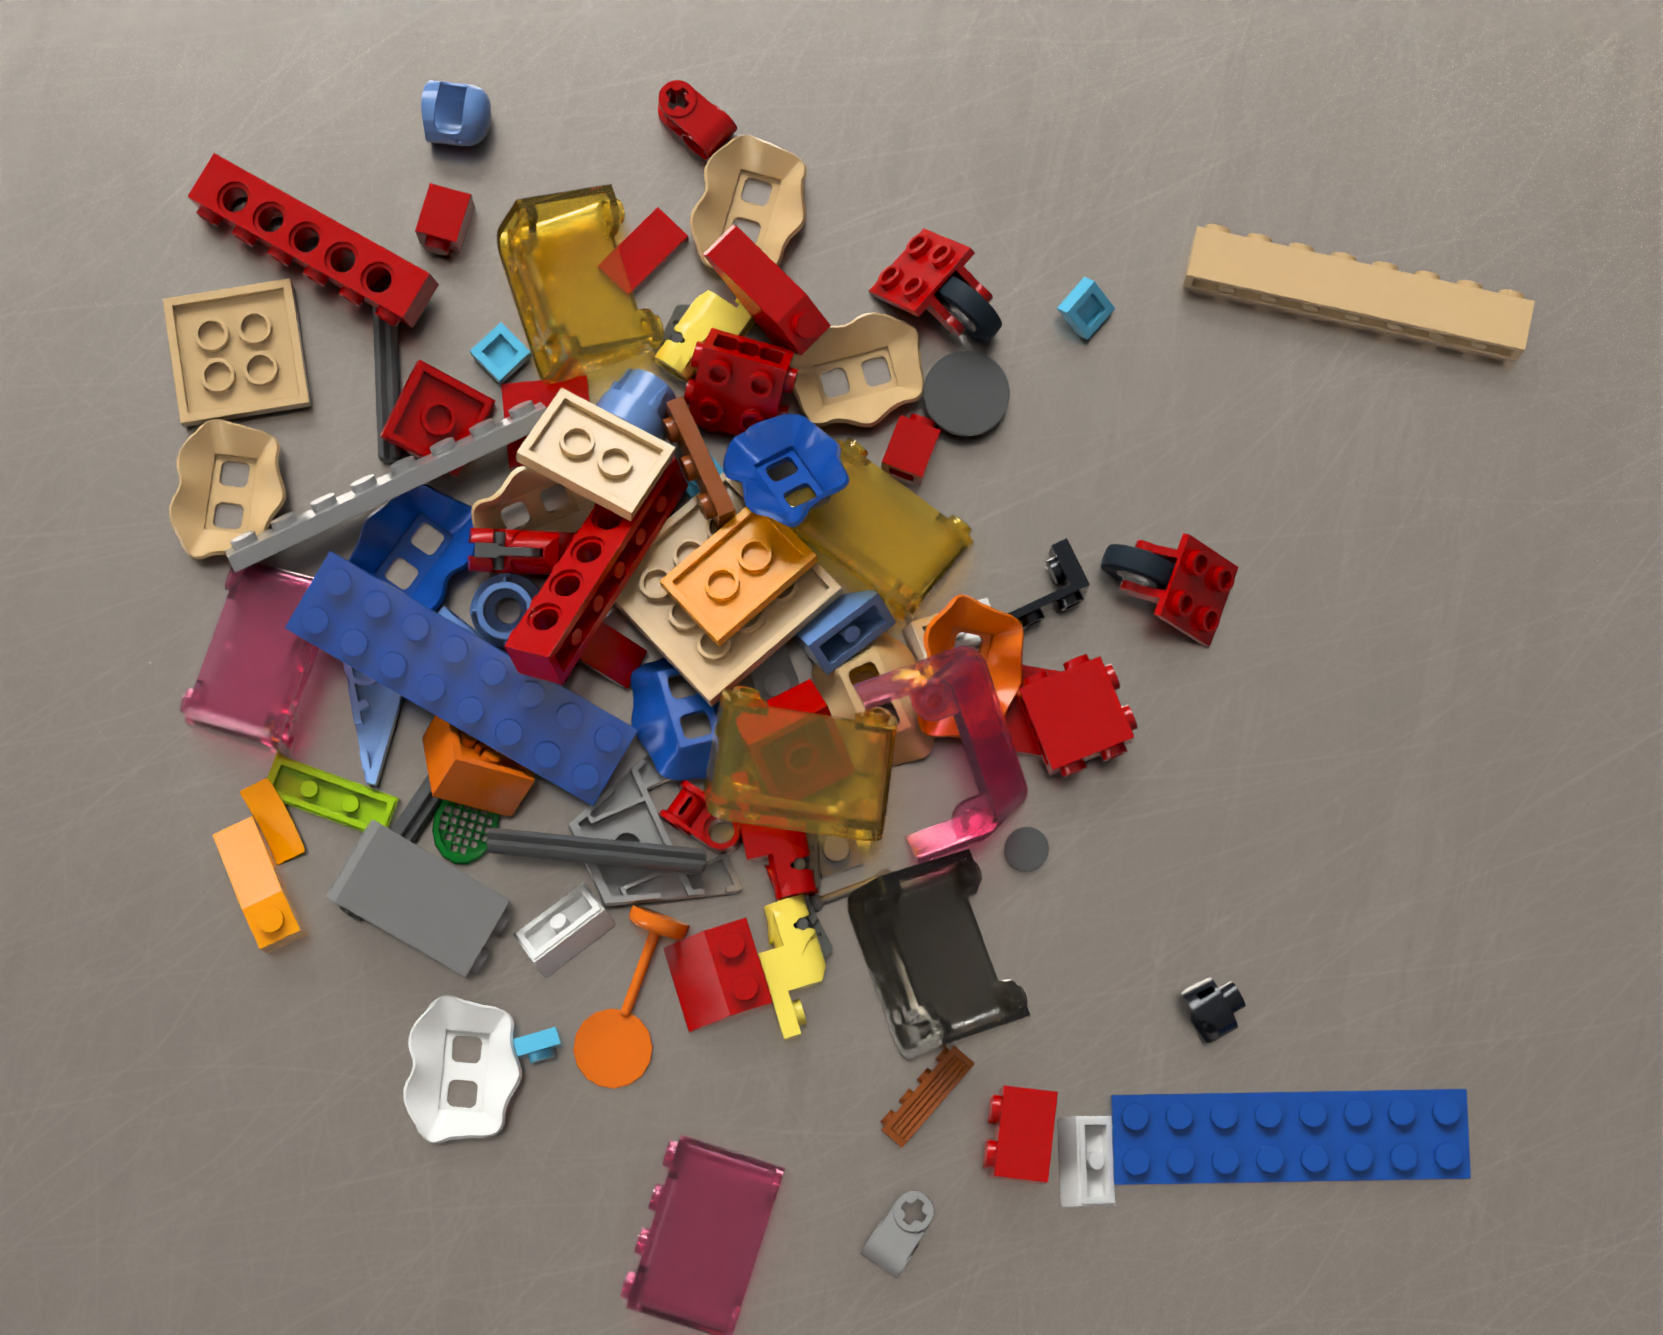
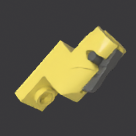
M708 290L698 296L691 305H677L654 351V362L672 377L681 382L688 383V380L697 373L698 369L691 366L697 341L704 343L711 328L746 337L756 322L737 298L735 302L739 305L736 308L717 294Z
M804 895L789 897L763 907L767 918L769 945L774 944L775 949L759 953L758 956L784 1041L801 1037L799 1026L807 1024L800 998L791 1001L789 994L822 984L826 968L825 959L833 950L832 944L809 899L804 898Z

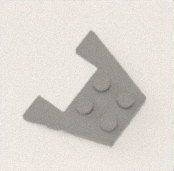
M648 754L638 761L617 783L599 796L594 806L589 805L569 823L568 828L571 835L673 846L648 793L649 789L672 779L663 777L657 771L652 758ZM727 853L706 861V867L702 874L585 863L604 907L737 894L743 890Z

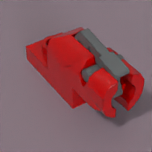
M470 528L468 543H475L474 556H468V571L550 575L554 565L561 559L572 542L575 532Z
M747 770L729 773L746 858L752 863L768 860L769 865H764L773 886L776 900L780 901L797 895H804L805 897L817 894L819 892L818 888L821 886L818 831L815 828L806 826L804 819L792 806L760 811L759 806L766 804L761 780H754L753 774Z

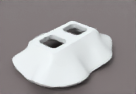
M443 995L434 1000L415 1022L408 1040L413 1068L403 1089V1101L418 1132L426 1141L434 1144L449 1140L487 1138L498 1134L503 1129L507 1106L523 1076L513 1042L514 1022L511 1015L506 1011L494 1006L466 1001L452 995ZM457 1036L478 1037L481 1039V1058L477 1063H463L453 1060V1042ZM452 1081H473L477 1084V1100L474 1107L466 1108L449 1105L448 1093L449 1085Z

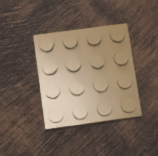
M723 472L720 474V477L734 505L736 516L746 507L743 486L740 482L727 478ZM695 495L666 520L614 604L712 707L843 594V590L817 562L719 647L668 595L660 584V580L718 531L713 519L706 520L702 515L697 502V495Z

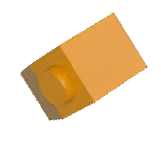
M251 816L213 834L236 897L259 949L269 954L307 936L304 925L254 817Z

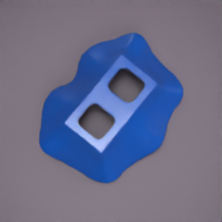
M783 414L750 426L730 442L723 461V471L726 477L742 483L745 505L750 511L772 518L789 527L798 526L803 522L808 512L828 503L833 494L843 490L849 483V476L840 458V444L811 420L799 414ZM785 462H792L797 472L780 481H773L767 474L770 469ZM803 488H810L816 495V497L795 508L791 507L785 500L788 495Z
M422 484L389 500L365 519L357 544L348 561L435 611L445 598L449 578L456 572L466 569L468 567V556H474L475 543H468L470 528H474L471 516L472 507L429 485ZM423 524L430 525L444 536L441 545L431 555L424 553L411 542L412 537ZM396 559H403L418 570L417 577L407 589H400L386 578V572Z
M665 657L636 668L632 672L630 680L633 692L631 724L638 729L636 736L648 751L657 771L665 778L680 781L709 778L735 772L741 765L746 751L732 720L733 717L740 714L733 704L735 687L711 707L699 693L680 699L672 696L668 679L681 674ZM697 713L706 714L711 726V733L692 739L686 738L680 723L681 718Z

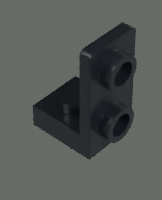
M1067 538L1051 545L1048 553L1050 559L1046 560L1047 568L1056 584L1063 582L1065 587L1008 613L1017 618L1022 623L1024 629L1045 619L1043 613L1054 607L1059 606L1060 611H1065L1084 601L1082 594L1087 593L1090 584Z

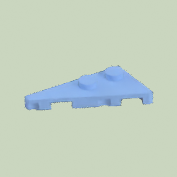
M343 662L366 784L377 787L404 697Z

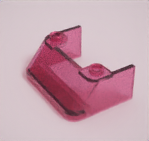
M959 646L853 685L855 694L866 711L908 696L915 713L926 721H939L954 716L980 794L961 801L955 807L950 820L904 836L907 845L919 864L987 839L1025 802L1028 793L1027 783L987 663L976 649L969 646Z

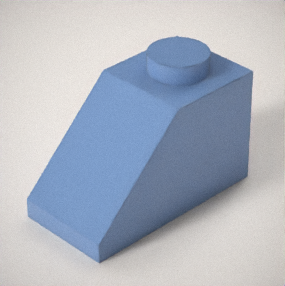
M874 589L845 593L794 637L804 653L826 675H829L896 624V621L878 592Z

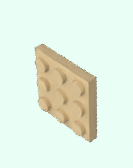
M291 278L162 299L179 417L183 427L204 424L212 419L230 420L311 406Z

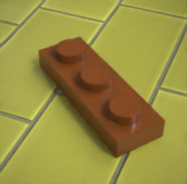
M683 396L666 402V418L662 420L663 429L670 444L677 442L683 454L679 458V462L685 478L688 482L695 480L701 493L697 495V502L702 515L706 520L712 518L717 530H719L735 516L736 510Z

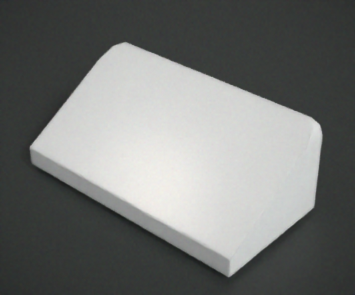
M582 882L513 935L541 973L547 977L615 926V922L587 885Z
M1111 1116L1060 1117L1058 1119V1150L1061 1206H1116L1115 1185L1113 1181Z

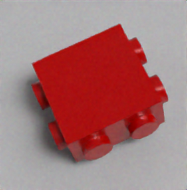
M711 328L705 342L697 341L691 366L698 368L695 380L691 378L688 380L683 397L686 404L690 405L689 411L695 424L706 431H722L737 436L758 422L788 414L790 406L783 405L785 393L792 394L799 369L791 367L795 351Z
M1087 654L1078 656L1063 664L1064 671L1051 676L1048 675L1046 670L1023 679L1024 687L1018 689L1016 696L1049 775L1061 772L1062 777L1066 778L1087 769L1085 761L1101 755L1104 762L1119 757L1128 752L1126 745L1130 744L1134 739L1132 731L1138 728L1135 717L1128 704L1121 706L1115 690L1120 689L1118 677L1111 664L1104 666L1101 656L1089 660Z

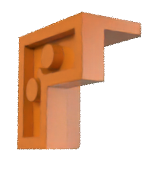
M436 715L423 735L422 741L433 797L510 817L514 814L535 781L533 771Z

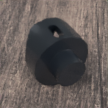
M1208 976L1181 993L1192 1009L1190 1021L1205 1043H1212L1238 1028L1233 1013L1246 1007V1004L1232 981L1218 988L1213 979Z

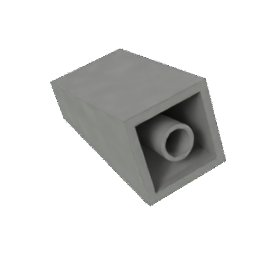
M373 819L368 823L325 896L465 978L470 970L476 974L478 973L490 950L484 947L492 932L500 935L512 914L511 911L506 909L510 902L508 898Z

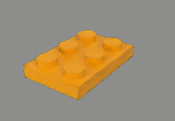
M746 506L660 580V584L668 595L720 647L814 566L818 559L817 555L788 526L772 518L758 515L750 511Z

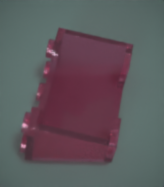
M681 1134L679 1142L669 1141L662 1166L669 1168L665 1185L658 1183L655 1185L648 1209L656 1213L651 1228L642 1227L634 1253L642 1255L637 1272L628 1271L620 1297L628 1299L626 1309L709 1335H733L786 1168Z

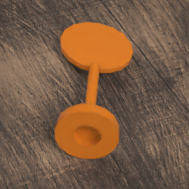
M633 904L629 912V920L634 925L648 930L649 934L621 1010L611 1008L598 1011L583 1021L575 1035L573 1048L576 1064L583 1075L598 1086L608 1088L630 1085L644 1074L650 1064L653 1050L650 1032L641 1019L632 1014V1010L659 936L681 940L686 937L690 927L689 924L676 918Z

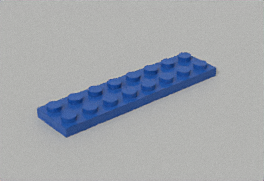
M331 550L285 626V629L592 806H594L638 731L637 728L563 685L518 673L508 653Z
M1467 1089L1110 1096L1114 1185L1471 1179Z

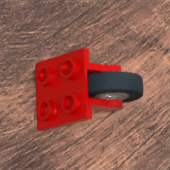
M924 228L919 234L910 239L906 249L891 266H888L880 273L876 283L868 290L873 297L918 317L926 309L951 333L955 332L958 336L966 332L979 341L988 342L1002 327L1001 318L989 304L993 299L992 294L964 267L975 252L968 246Z
M1183 533L1178 549L1155 545L1144 540H1137L1135 547L1121 544L1108 545L1101 561V569L1111 577L1121 581L1119 589L1127 591V594L1156 603L1154 615L1201 645L1210 647L1239 567L1190 534Z

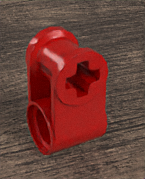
M673 80L661 88L658 97V116L660 121L681 138L700 158L708 161L736 132L737 126L730 116L718 106L710 103L687 82ZM681 100L685 102L684 109L680 106H676L673 110L669 108L670 101L674 104L679 103Z
M682 780L679 784L681 791L667 810L662 809L660 811V818L715 854L722 855L727 853L729 855L738 850L743 841L738 819L697 786L687 780ZM719 823H728L734 827V835L726 843H717L711 839V831Z

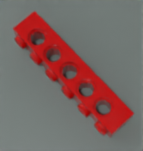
M215 153L187 196L198 207L196 214L216 227H218L221 221L233 227L231 234L242 242L253 247L256 241L267 246L269 248L267 254L287 267H289L292 261L305 268L302 274L323 287H325L328 281L341 288L338 292L341 297L358 307H361L363 302L377 308L374 314L394 327H397L399 322H402L413 328L439 286L429 272ZM248 197L247 204L242 210L232 212V206L237 199ZM283 217V223L278 230L267 232L268 224L272 219ZM319 237V243L314 250L303 252V245L309 238ZM350 256L355 257V263L350 270L346 272L338 271L339 264L343 259ZM391 277V284L388 289L379 293L374 292L375 284L380 278Z
M676 457L672 459L632 521L597 503L594 504V508L581 528L574 534L572 542L561 559L554 565L550 576L539 593L534 596L530 607L517 627L511 631L508 641L504 645L518 673L563 685L688 488V483Z

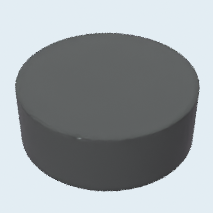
M1021 827L1014 830L1008 836L1004 846L1007 862L1014 869L1021 872H1031L1040 868L1049 853L1046 837L1042 832L1033 827Z

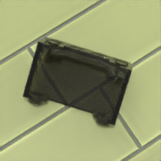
M970 849L881 875L854 890L848 897L849 916L898 1050L907 1059H913L1031 1016L1027 1007L1028 1001L1024 989L1010 978L998 981L973 913L969 898L978 892L982 875L978 864L973 860Z

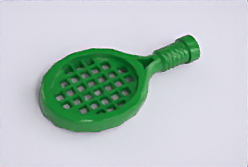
M442 799L434 814L432 828L436 848L443 858L453 864L468 865L481 859L487 853V839L486 842L481 841L482 835H488V833H484L485 826L499 828L500 814L487 811L485 815L480 813L481 809L475 812L472 811L473 807H470L468 810L464 808L463 804L461 807L455 806V802ZM447 806L452 807L450 813L445 812ZM454 808L460 810L458 816L453 814ZM462 811L468 812L467 818L461 817ZM471 813L477 814L475 820L469 819ZM443 814L449 815L448 821L442 820ZM479 815L485 817L484 823L478 822ZM451 817L457 818L456 824L450 823ZM488 818L492 819V825L486 824ZM460 819L466 820L464 826L458 825ZM468 821L474 823L473 829L467 828ZM441 823L446 824L445 830L440 829ZM477 824L483 825L481 831L475 830ZM449 825L455 826L453 832L447 831ZM457 827L463 829L462 835L456 834ZM466 830L472 831L470 837L464 836ZM474 832L480 834L479 840L473 838ZM446 833L452 835L451 841L445 839ZM455 836L461 837L459 843L453 842ZM463 838L469 840L468 846L462 844ZM472 841L478 842L476 848L470 847ZM452 844L458 846L457 852L451 850ZM461 847L467 848L465 854L459 853Z

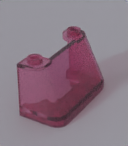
M255 563L236 573L231 567L225 583V590H228L229 593L194 689L188 688L182 699L180 712L186 714L185 722L187 725L271 754H278L289 758L296 739L290 736L293 724L289 723V721L298 722L300 714L297 710L319 648L285 629V626L314 579L313 576L260 563Z

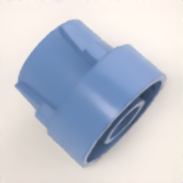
M628 368L619 381H614L610 388L603 393L596 406L662 440L665 435L662 420L666 418V402L676 399L673 390L656 375L642 369L631 370Z
M512 573L498 574L484 581L476 590L470 606L471 619L478 634L487 642L504 647L511 631L517 627L530 607L532 599L539 593V587L530 579ZM508 597L515 599L521 608L519 618L513 623H505L497 615L499 602Z

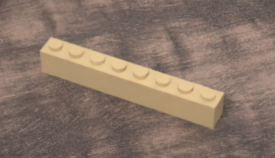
M1207 224L1205 228L1197 226L1182 285L1183 287L1516 361L1525 351L1535 304L1533 300L1524 299V294L1518 291L1504 289L1498 293L1483 290L1481 284L1469 280H1459L1457 283L1440 280V276L1433 272L1416 271L1415 274L1398 271L1396 265L1388 262L1377 261L1371 265L1357 262L1356 257L1343 252H1333L1330 256L1314 252L1313 247L1302 243H1290L1289 246L1272 243L1270 237L1262 234L1251 233L1247 237L1231 234L1230 229L1216 224Z

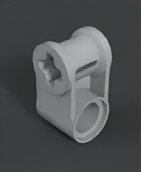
M909 1191L902 1194L884 1221H880L860 1254L895 1278H898L919 1246V1240L933 1219L934 1206L931 1199L919 1191ZM916 1199H919L924 1203L922 1211L926 1214V1218L923 1221L915 1219L910 1224L904 1220L906 1211L901 1207L905 1201L913 1204Z

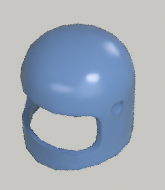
M429 80L424 86L421 111L426 142L473 146L485 138L491 123V103L483 89L470 84Z

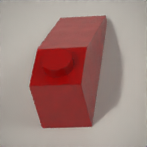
M732 225L703 254L773 345L795 351L794 354L803 355L831 326L809 296L736 225Z

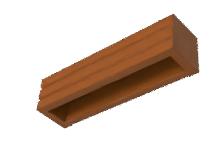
M955 1045L950 1050L945 1047L935 1058L939 1062L932 1071L927 1067L917 1079L921 1084L913 1092L909 1088L900 1098L899 1102L903 1105L895 1113L890 1110L881 1120V1123L884 1125L881 1131L901 1149L975 1064Z

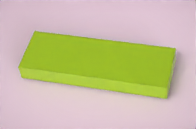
M276 754L267 776L285 805L362 833L372 819L390 829L401 801L395 796Z

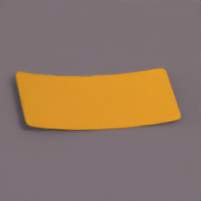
M268 778L240 791V795L258 823L277 865L304 853L305 848L293 820Z

